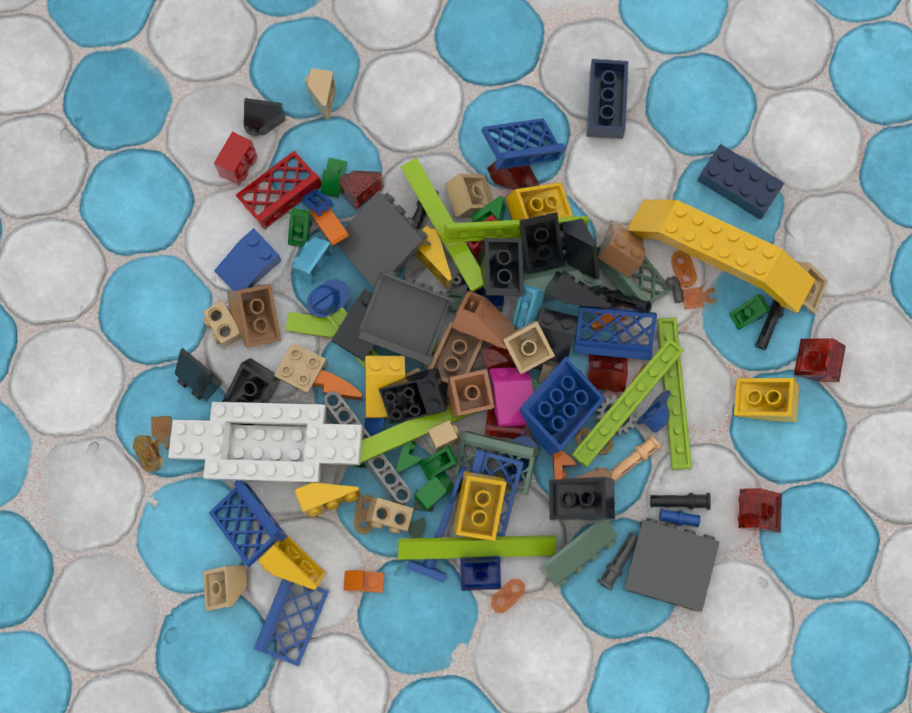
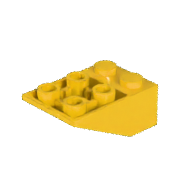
M310 483L295 489L303 513L306 516H311V518L321 515V511L325 509L334 510L339 508L340 503L345 501L347 503L354 502L361 495L358 487L323 483Z

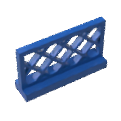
M544 118L485 126L481 129L497 159L495 163L497 170L557 161L566 149L563 143H557ZM540 125L543 132L534 128V126ZM523 127L524 129L528 130L529 133L526 134L523 131L519 130V128ZM504 130H509L513 132L514 135L511 136L505 133ZM490 132L499 135L498 139L491 136ZM531 133H534L541 137L540 141L532 137ZM516 135L526 139L525 143L516 139ZM501 137L510 141V145L500 141ZM543 139L549 141L551 145L543 143ZM528 141L537 145V147H531L527 144ZM513 143L520 146L522 149L517 150L516 148L512 147ZM497 146L506 149L507 152L500 153Z
M580 305L574 345L575 353L651 360L657 313ZM583 311L592 312L595 317L587 323L582 318ZM604 314H611L615 319L606 325L600 317ZM625 315L631 316L634 321L625 327L620 319ZM644 317L652 318L651 324L646 328L639 322ZM599 320L604 327L595 333L590 325ZM618 322L623 329L614 334L609 327ZM637 323L642 331L633 336L628 329ZM586 328L593 334L588 339L580 338V333ZM605 330L612 336L607 341L601 340L598 336ZM625 331L631 337L626 343L621 342L617 338ZM645 333L649 338V344H640L636 339Z
M479 449L476 452L471 473L484 475L485 470H487L488 474L486 475L493 476L492 473L502 468L507 477L505 481L509 480L513 487L511 493L506 496L504 495L503 500L508 508L506 512L500 515L499 520L503 528L501 533L497 532L496 537L505 536L524 462ZM489 457L497 459L500 467L491 471L487 465ZM510 463L519 465L517 473L510 477L505 466Z
M235 481L234 485L236 487L209 514L245 565L250 567L278 540L283 542L288 536L251 486L244 481ZM239 494V504H232L233 498ZM232 508H238L236 518H230ZM243 508H249L248 517H242ZM222 509H226L225 517L219 518L217 514ZM241 521H247L246 531H239ZM253 521L259 522L257 531H251ZM229 522H235L234 531L227 530ZM257 534L256 543L249 544L250 535ZM262 534H268L270 537L265 544H261ZM238 535H245L243 544H237ZM254 548V554L248 559L246 557L247 549Z
M282 578L254 649L299 667L329 591L317 587L315 590L323 593L320 602L312 604L309 593L315 590L307 591L306 587L303 586L305 593L294 597L291 590L294 582ZM289 594H291L292 598L287 600ZM306 595L311 606L300 610L295 599ZM293 600L297 612L287 616L284 606ZM319 605L317 611H315L314 606ZM312 608L315 616L312 621L305 623L301 612ZM283 612L284 617L281 618V619H279L280 616H281V613ZM299 613L303 624L292 629L288 618ZM286 619L290 630L279 635L276 625L278 622ZM311 624V626H310V628H309V631H308L306 625ZM304 627L307 633L306 638L297 642L293 631ZM275 630L277 636L272 638V635ZM291 632L295 643L284 648L280 637ZM278 638L282 649L276 652L267 650L270 641ZM303 643L302 648L300 649L298 644ZM297 646L299 651L297 660L288 658L285 650ZM283 651L285 656H282L278 653Z

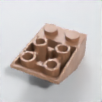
M469 290L458 309L452 328L457 329L461 333H467L479 340H484L504 349L507 348L502 339L514 332L516 328L486 297Z

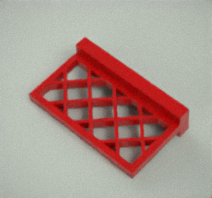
M293 151L237 193L236 197L257 220L262 229L265 230L302 202L301 199L314 189H319L322 182L319 176ZM295 158L298 161L297 167H288V162ZM276 171H283L282 178H273V175ZM287 171H295V179H286ZM300 172H308L310 174L306 179H299ZM269 182L268 189H258L259 184ZM272 182L281 183V189L271 190ZM285 183H294V188L290 191L284 190ZM247 193H254L253 201H246L242 197ZM257 194H267L266 201H256ZM270 194H280L276 202H269ZM256 205L265 206L264 211L259 215L255 213Z

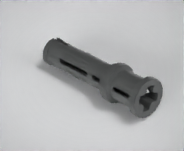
M629 533L614 560L606 565V571L601 579L598 578L597 582L601 586L612 591L614 582L618 576L622 575V568L635 548L638 536Z

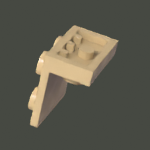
M292 342L274 376L308 393L321 369L325 371L328 362L325 358Z

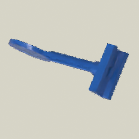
M462 466L435 538L444 537L452 515L453 504L467 467ZM425 559L424 563L409 560L406 567L408 570L440 582H444L447 573L434 568L437 562L436 559Z

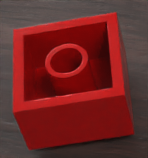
M232 131L214 161V165L221 177L237 185L246 180L250 166H253L257 160V153L253 142Z

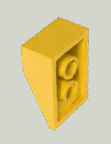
M562 182L515 189L505 197L512 220H523L555 212L558 213V218L573 217Z
M426 226L422 230L428 235L427 240L431 243V246L423 244L414 255L450 291L452 289V277L439 238L440 235L434 228L430 229Z
M366 356L364 361L366 418H388L379 388L405 378V356Z
M737 378L734 416L776 422H797L800 385L794 378Z
M289 536L283 542L278 540L258 560L262 568L272 575L313 590L318 587L327 573Z

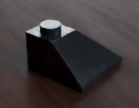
M250 98L244 99L243 126L249 135H265L286 121L282 103Z

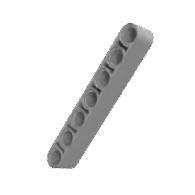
M331 391L325 395L323 405L327 406L326 412L335 424L362 425L339 393ZM333 398L336 400L337 405L331 406L327 400ZM339 415H347L348 421H341ZM364 427L362 440L371 437ZM384 454L363 462L392 502L405 505L410 500V489ZM373 461H380L383 464V468H375ZM391 476L394 479V484H387L385 477ZM397 492H403L406 499L399 500L396 495Z

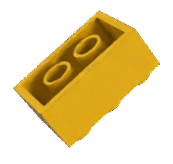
M464 471L453 531L456 535L496 540L507 483L503 478Z

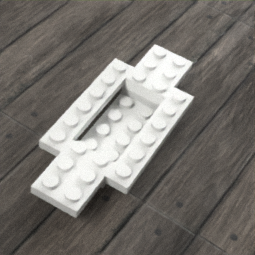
M212 402L210 421L173 420L168 458L205 460L203 478L206 480L320 483L321 466L323 464L360 465L363 426L325 424L326 405ZM232 423L306 425V427L233 425Z

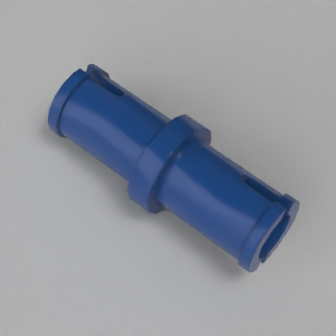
M660 510L659 521L676 523L677 526L688 525L697 528L700 525V515L683 513L681 510H678V512Z

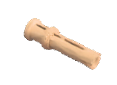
M649 435L648 440L640 446L637 445L632 454L610 470L612 471L614 483L642 460H648V456L654 451L661 449L660 444L652 435Z

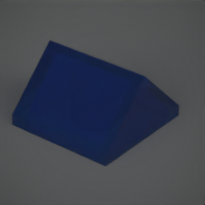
M500 556L460 558L461 591L501 589Z

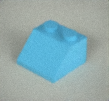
M316 237L305 243L304 251L300 256H296L292 263L294 273L312 284L334 255L331 243Z

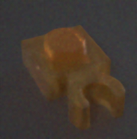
M701 287L682 290L684 310L704 307V302L708 304L715 303L717 298L711 299L708 294L714 293L715 289L709 288L706 292H702Z
M151 417L152 437H157L154 442V448L159 450L160 443L164 442L165 449L169 450L170 442L167 440V436H171L172 417Z

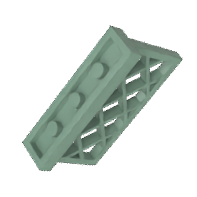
M600 244L597 247V255L599 254L602 244ZM644 256L642 265L639 267V273L634 272L629 278L598 258V265L616 289L620 290L624 295L650 301L652 304L672 291L671 287L668 288L666 286L665 280L646 256ZM644 269L649 270L651 277L643 275ZM631 277L638 278L639 285L636 284ZM643 280L651 282V288L644 287ZM655 284L661 285L664 291L655 290ZM643 291L651 293L650 300L643 294Z
M470 431L460 432L459 439H461L454 477L458 478L461 466L466 462L472 470L473 465L470 460L475 457L476 453L468 457L465 453L466 444L472 445L476 452L479 450L478 447H481L483 450L489 449L494 454H497L495 451L501 452L498 455L506 453L515 460L522 458L530 459L528 468L521 472V476L525 481L524 489L517 488L516 492L528 495L535 459L539 454L540 448ZM494 458L490 459V460L488 461L487 465H488L489 463H491L492 461H494L495 459H494ZM510 463V464L506 465V466H505V469H507L508 467H510V466L513 465V464ZM502 468L496 473H494L493 476H496L499 473H501L503 471ZM507 481L505 490L512 491L513 487L508 486L510 482Z

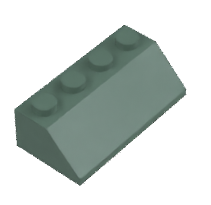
M564 259L565 266L530 274L523 267V284L543 290L546 289L556 271L562 273L563 270L575 277L574 282L578 283L580 280L592 288L590 292L598 291L601 287L600 279H594L568 265L566 259ZM545 291L543 301L557 299Z
M598 520L542 564L540 569L554 587L558 584L562 587L570 580L568 578L570 574L574 572L577 575L585 568L583 565L588 560L593 562L601 556L599 551L604 547L608 550L616 544L614 539L618 536L608 520Z

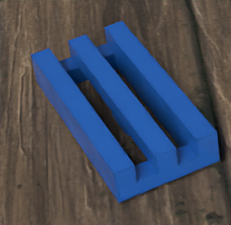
M317 189L312 190L301 199L303 204L319 217L322 215V210L327 212L328 206L331 208L334 206L333 202ZM313 195L317 196L324 203L322 204L321 202H319L316 198L313 197Z

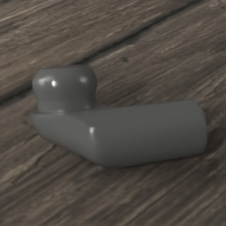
M460 273L452 277V287L458 288L466 284Z
M675 276L666 278V286L668 288L672 287L674 303L684 302L678 278Z

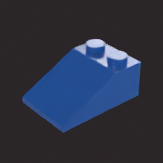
M253 228L239 240L214 271L234 291L253 287L281 262V258Z

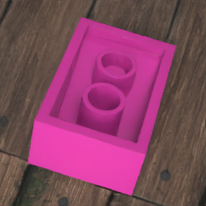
M517 367L489 369L488 378L498 426L527 425L519 408L533 393L529 371L520 374Z

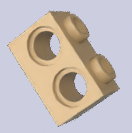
M224 301L203 311L205 315L203 321L208 329L212 327L214 331L212 337L217 345L221 343L223 348L241 339L237 325ZM214 315H222L220 320L213 321ZM224 330H231L230 335L227 337H222V332Z
M449 420L428 430L429 439L436 452L447 445L451 448L458 444L460 433L456 425H451Z
M371 498L365 521L371 522L372 527L382 529L384 526L389 528V532L400 534L401 531H408L414 508L381 498ZM378 509H381L383 512L381 519L377 517ZM397 514L401 517V521L399 524L395 522V516Z

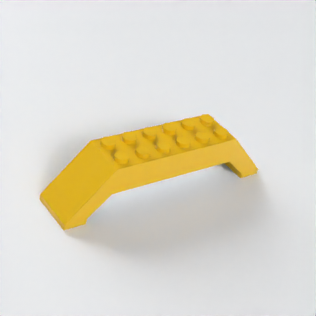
M644 199L627 228L628 231L642 240L662 241L763 289L780 306L798 314L815 282V279L782 248L678 200Z

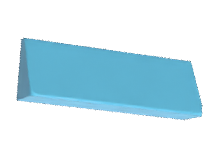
M523 284L524 296H519L512 322L516 327L515 330L538 320L545 290Z

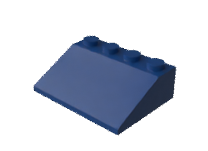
M566 356L523 403L519 410L537 443L549 455L560 452L605 400V397Z

